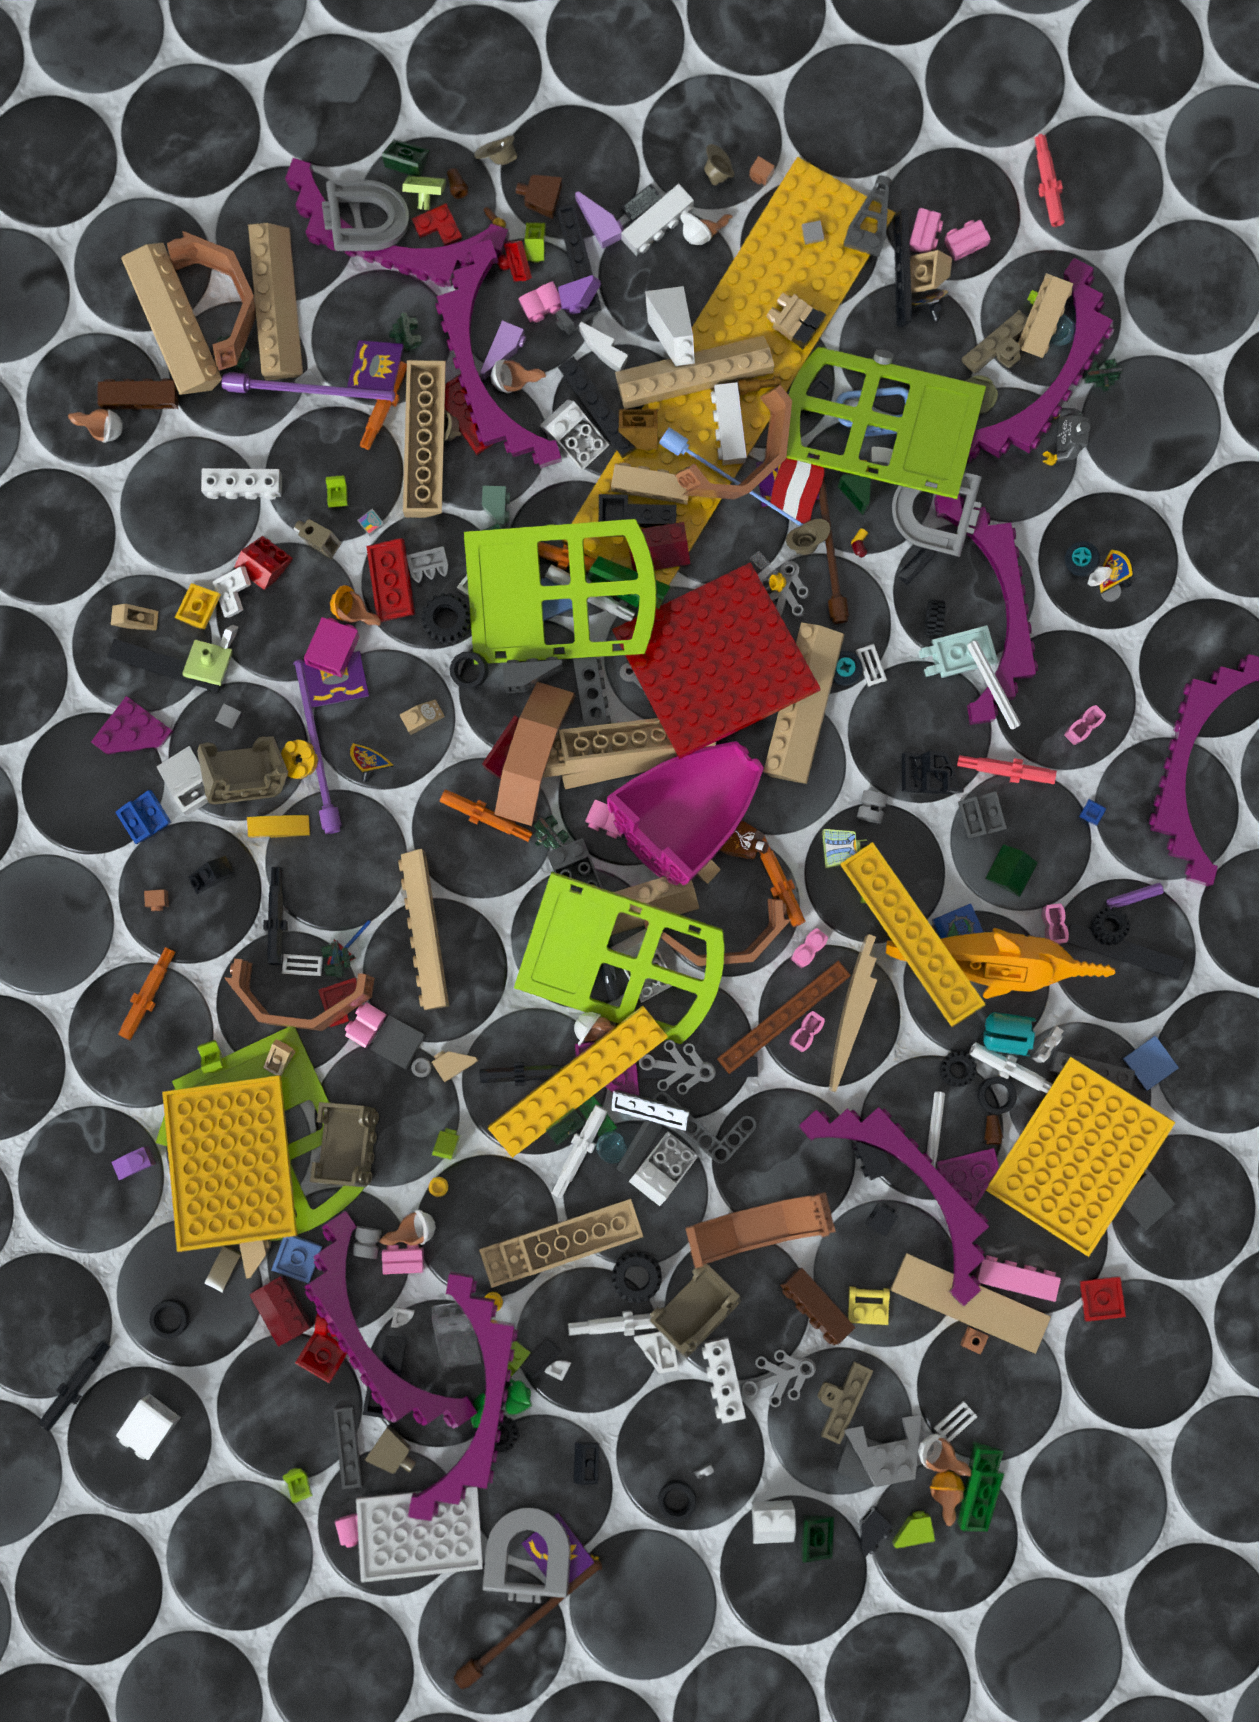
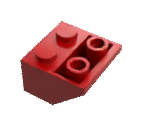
M261 536L241 550L234 568L245 567L249 579L265 590L276 582L293 558L269 539Z

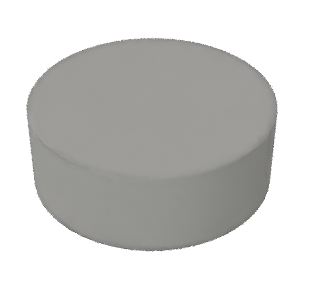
M882 349L875 351L874 360L877 363L888 365L893 361L894 355L892 352Z
M1117 585L1102 593V598L1108 602L1115 601L1121 595V587Z
M417 1058L413 1061L411 1069L415 1076L426 1077L430 1074L432 1066L428 1059Z

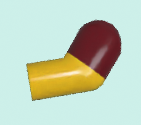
M862 528L859 529L851 542L854 554L860 558L867 555V549L864 546L863 540L868 532Z

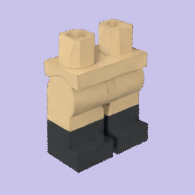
M782 293L777 300V304L784 309L779 312L772 307L766 317L773 323L775 330H778L804 350L824 322L826 314L812 308L795 294L791 297Z

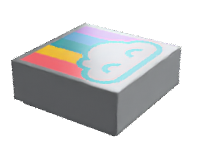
M373 509L357 520L369 536L385 525Z

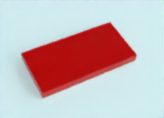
M456 376L445 384V410L458 419L459 431L476 455H478L491 445L484 446L483 441L479 442L476 434L479 427L477 423L473 424L470 412H473L472 405H467L464 394H467L466 387H461L459 377Z
M399 538L366 546L375 610L380 621L415 615L404 539Z

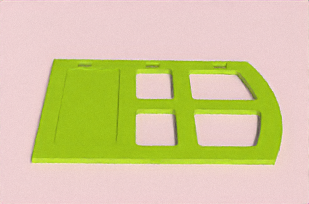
M818 347L800 368L788 394L792 399L786 458L957 499L986 386L894 364L883 365L872 359ZM824 365H833L866 374L860 399L856 407L806 395L811 383ZM881 378L910 384L902 417L890 416L872 410ZM802 410L852 421L853 424L843 455L802 446L800 437V413ZM868 426L897 432L888 466L859 459ZM808 454L819 455V460L809 458ZM867 467L877 469L878 474L867 472ZM926 481L938 484L937 488L925 486Z
M636 519L464 532L473 652L484 657L487 664L505 663L508 660H519L521 662L531 658L546 660L548 657L569 659L646 653L655 621L657 603L656 578L650 549ZM624 535L635 560L638 579L588 583L585 572L584 539ZM549 540H567L570 584L542 586L538 543ZM638 594L640 596L639 611L632 639L592 642L590 640L588 598ZM544 600H572L574 643L547 645L545 643L542 605ZM624 643L625 650L613 651V644ZM564 647L565 654H554V648ZM496 651H506L507 657L496 658Z
M551 872L514 988L583 1012L600 1014L601 1017H605L609 1021L618 1024L635 1012L634 1010L646 978L697 994V998L684 1017L675 1026L656 1020L668 1036L665 1040H672L674 1043L681 1045L701 1024L716 997L724 965L725 945L723 929ZM571 885L583 888L582 893L571 890ZM630 905L642 908L641 913L630 910ZM619 912H624L649 922L637 957H632L607 947ZM689 925L701 928L700 933L689 930ZM665 927L706 941L707 960L704 979L700 980L652 962ZM601 963H607L631 972L621 1005L618 1007L590 997Z
M287 1027L223 1057V1067L215 1072L203 1073L202 1069L199 1068L172 1081L175 1090L276 1076L263 1067L273 1042L278 1039L295 1050L294 1056L281 1076L284 1110L286 1111L305 1101L311 1100L318 1114L319 1102L330 1103L297 1029L293 1027ZM322 1123L323 1127L321 1130L288 1144L294 1208L297 1212V1235L309 1231L337 1215L355 1200L365 1188L343 1186L336 1194L316 1209L310 1207L291 1165V1160L322 1146L324 1123ZM283 1238L270 1239V1241L282 1240Z

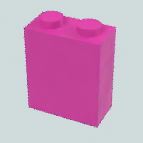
M322 617L304 656L306 665L342 678L360 638L358 630L349 624H346V626L339 624L333 618L325 619Z

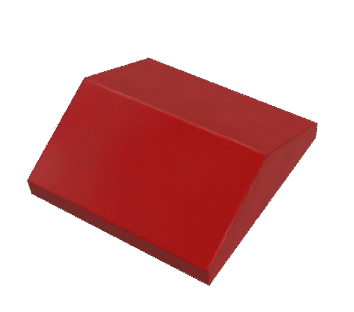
M313 1333L295 1364L330 1383L347 1356V1352H343L338 1341L332 1337Z

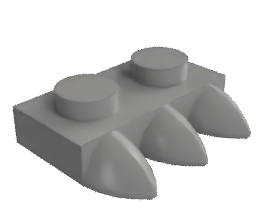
M444 546L407 555L410 574L418 583H420L423 573L432 580L436 569L444 577L448 572L449 565Z

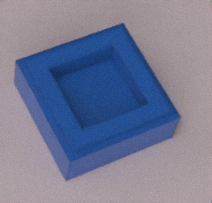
M1088 799L1079 817L1097 826L1106 808Z

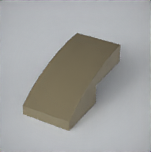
M223 1246L205 1284L223 1292L239 1262L241 1253L228 1246Z

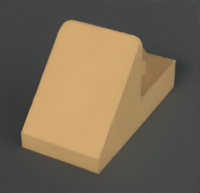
M276 1039L271 1046L263 1068L276 1076H282L294 1056L295 1050Z

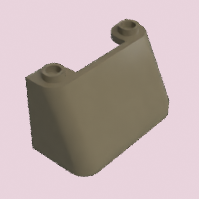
M274 736L259 737L254 742L252 748L217 752L216 745L207 742L199 744L197 750L205 796L210 804L271 798L280 794L283 789L288 770Z
M708 1264L695 1268L692 1271L694 1274L692 1280L665 1308L662 1307L660 1309L657 1307L650 1314L652 1318L649 1321L684 1358L691 1355L741 1302L740 1296Z

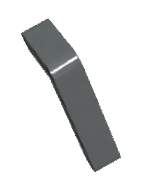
M658 1092L653 1097V1100H656L659 1095H664L667 1097V1104L681 1107L665 1092ZM691 1115L688 1122L696 1123V1131L689 1133L686 1130H680L714 1161L725 1163L753 1133L756 1128V1121L751 1116H742L720 1141ZM744 1119L752 1121L751 1129L744 1130L742 1128V1121ZM731 1134L739 1136V1142L736 1145H731L728 1141ZM708 1135L711 1137L712 1141L709 1146L701 1145L700 1139L702 1136ZM720 1148L726 1151V1157L722 1160L715 1157L716 1150Z

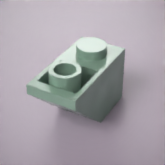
M483 486V510L501 529H505L510 517L509 511H506V504H510V493L507 492L506 486Z

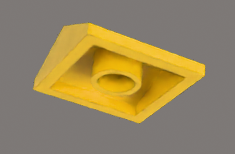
M191 583L175 618L196 628L205 629L221 594Z

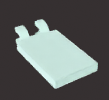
M988 626L937 638L931 641L932 646L921 648L919 651L920 658L932 655L935 664L924 669L926 677L940 673L941 677L945 678L978 669L967 647L970 642L975 640L978 641L989 664H997L998 659Z

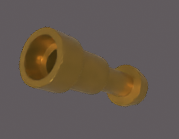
M775 375L773 379L761 381L759 379L737 380L739 395L760 391V388H775L781 385L780 376Z

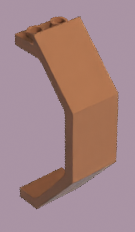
M182 231L183 238L174 239L167 243L170 260L174 269L178 270L199 263L231 277L243 303L231 336L224 341L212 344L216 365L220 371L238 364L256 319L254 295L234 251Z
M781 385L765 392L760 397L770 411L766 452L763 463L739 485L712 484L698 467L692 464L690 467L688 466L675 474L680 486L687 490L682 495L721 499L739 498L750 493L786 459L792 399Z
M540 682L536 683L519 718L503 767L494 815L532 826L533 820L536 821L538 815L536 806L541 782L557 732L570 704L574 703L576 696L573 692Z
M776 898L767 899L768 926L746 950L724 953V964L755 961L791 921V919L784 917L786 915V904L783 903V900ZM645 920V928L647 929L649 922ZM662 931L660 939L691 963L697 966H706L707 954L695 955Z
M234 959V963L230 967L232 978L224 977L258 1022L323 1031L372 998L374 977L358 973L357 986L353 994L314 1019L307 1020L274 1016L267 1012L250 991L249 985L253 963H248V961H243L242 959Z
M826 1192L781 1200L725 1214L685 1227L695 1268L703 1267L704 1264L744 1251L794 1239L818 1235L824 1237L828 1236L829 1233L836 1232Z

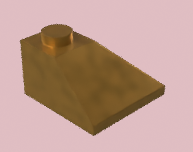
M619 409V432L637 449L647 451L657 449L658 410Z

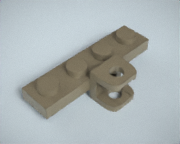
M1020 310L1017 311L962 358V363L976 374L997 356V359L1004 366L1011 368L1021 359L1019 353L1020 346L1015 340L1021 336L1028 317Z
M854 1361L842 1388L829 1382L822 1384L817 1396L825 1405L832 1408L820 1434L822 1437L838 1444L841 1443L845 1434L844 1429L848 1428L873 1373L872 1369Z

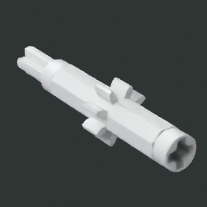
M552 564L545 575L546 578L558 585H568L571 582L569 573ZM586 578V581L588 583L592 582L591 580ZM610 596L588 598V602L626 621H631L635 615V612L622 606Z
M977 1042L970 1049L969 1055L999 1070L997 1075L1008 1079L1011 1076L1045 1093H1048L1053 1085L1046 1081L1044 1077L1017 1064L1018 1058L1010 1054L1004 1057L995 1051H990Z
M595 1105L580 1135L577 1133L574 1135L571 1143L575 1145L551 1192L554 1196L562 1199L587 1152H593L596 1146L593 1140L608 1113L603 1107Z
M631 1310L622 1311V1316L568 1323L569 1335L587 1333L590 1335L624 1331V1335L628 1336L634 1335V1330L656 1327L649 1321L652 1318L650 1316L651 1313L633 1315Z

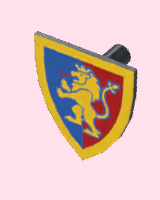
M942 290L912 302V306L928 304L933 321L939 320L941 305L936 302L944 299L948 295V291Z
M1111 550L1102 567H1110L1112 573L1106 581L1100 584L1101 594L1120 583L1127 588L1132 585V581L1129 580L1134 576L1131 561L1120 551Z
M354 743L350 748L351 761L363 773L361 780L364 782L369 781L372 771L394 766L382 754L370 748Z

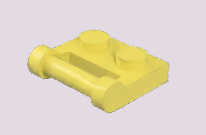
M849 1286L848 1320L851 1323L888 1325L890 1289H856V1287ZM855 1298H882V1304L855 1302Z

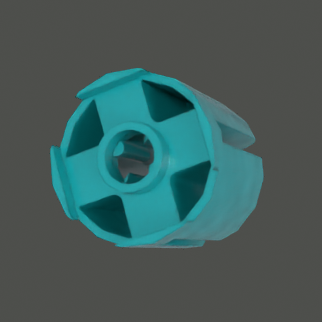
M998 1012L991 1013L985 1021L986 1030L983 1033L985 1047L990 1051L1030 1056L1028 1049H1033L1035 1038L1032 1021L1036 1022V1019Z

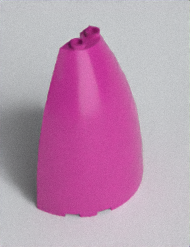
M734 741L702 748L681 759L677 756L635 777L607 797L608 810L614 814L615 820L613 823L620 834L624 833L628 841L626 844L631 851L658 877L665 876L667 881L674 885L682 883V885L687 884L711 861L733 835L750 805L764 769L762 763L757 758L752 759L748 756L749 751L745 746Z

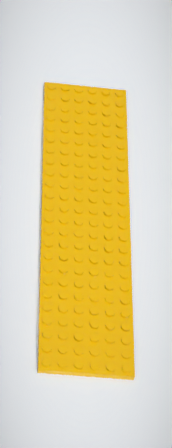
M797 156L692 327L694 353L764 336L770 347L774 363L773 373L747 380L759 379L761 381L773 379L775 375L780 376L781 386L787 393L800 368L808 359L870 257V254L843 246L849 225L867 196ZM872 200L868 210L880 213L882 205ZM890 209L887 210L886 229L895 215V212ZM866 217L861 223L860 228L876 233L878 222L876 219ZM821 220L824 241L805 244L801 225ZM782 293L791 297L795 294L812 308L826 314L824 322L804 350L778 330H775L773 323L766 317L772 307L779 312L784 309L777 304V300ZM774 387L760 388V391L739 395L746 457L749 456L770 421V411L760 397ZM714 388L645 404L642 408L644 410H658L657 449L649 451L636 449L624 458L616 451L571 524L598 522L599 494L628 495L611 492L615 464L628 463L631 467L635 468L646 466L653 471L663 469L669 471L670 474H676L680 470L695 464L710 483L731 485L732 482L687 452L684 455L680 453L677 456L659 444L663 435L670 427L688 439L689 450L735 479L744 463L723 465L722 459H718L717 448H721L720 441H716L715 429H718V422H714L713 410H716V405L711 402V392L714 391ZM628 495V504L676 505V523L684 522L689 552L722 500L721 498L689 496L688 503L681 504ZM604 536L584 539V555L595 559L601 556L632 570L626 537ZM563 539L562 542L568 545V541ZM680 567L655 571V578L662 583L670 585Z

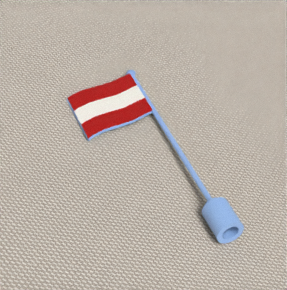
M670 427L667 429L659 442L660 445L677 456L680 453L684 455L687 452L734 484H740L739 481L689 450L688 447L690 445L687 444V438ZM786 458L781 463L776 475L770 502L754 491H751L750 494L801 526L811 519L813 505L823 482L824 467Z

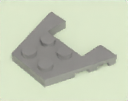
M921 1414L902 1418L906 1439L867 1447L863 1426L844 1429L846 1436L851 1441L852 1447L861 1459L862 1465L875 1487L915 1479Z

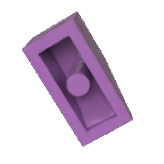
M591 275L559 286L558 290L562 309L569 314H578L581 310L586 309L601 285L600 280Z
M149 1146L139 1148L112 1162L119 1180L156 1164Z

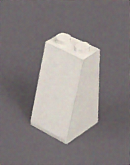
M684 286L645 291L648 323L675 366L695 364L693 333Z

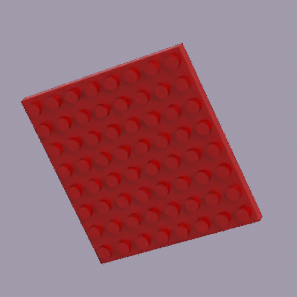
M751 562L661 605L659 609L656 608L654 626L646 653L625 655L679 759L821 691L817 680ZM637 617L612 629L617 641L632 639ZM619 643L621 649L625 650L624 643Z

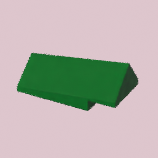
M598 556L590 568L587 579L591 580V583L638 579V572ZM656 580V608L659 609L670 586ZM638 594L613 595L636 608L639 606L640 596Z
M973 1442L969 1462L971 1476H966L965 1490L963 1491L964 1498L961 1501L957 1521L961 1530L988 1532L1004 1473L998 1471L1004 1451Z

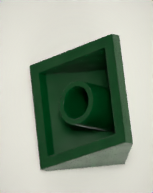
M393 139L382 152V159L386 168L412 176H422L430 150Z
M858 475L841 476L838 488L855 508L864 515L870 502L871 478Z
M1003 844L985 879L1020 897L1038 862L1024 851Z
M803 1515L801 1546L803 1562L808 1563L833 1558L834 1517Z

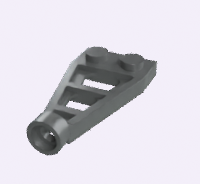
M877 176L875 186L849 225L843 246L880 257L886 238L888 193L892 182L889 177ZM872 200L882 202L880 213L868 210ZM866 217L877 220L876 233L860 228L861 223Z

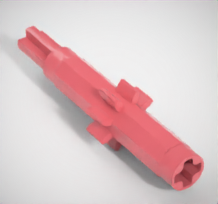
M1039 134L1034 137L1042 181L1038 189L1040 197L1045 196L1051 226L1057 227L1065 223L1060 199L1063 186L1061 180H1056L1046 135Z
M959 755L957 766L977 769L976 771L1007 776L1010 777V782L1019 783L1020 779L1054 784L1057 773L1056 770L1024 765L1022 759L1014 758L1013 762L990 758H973Z

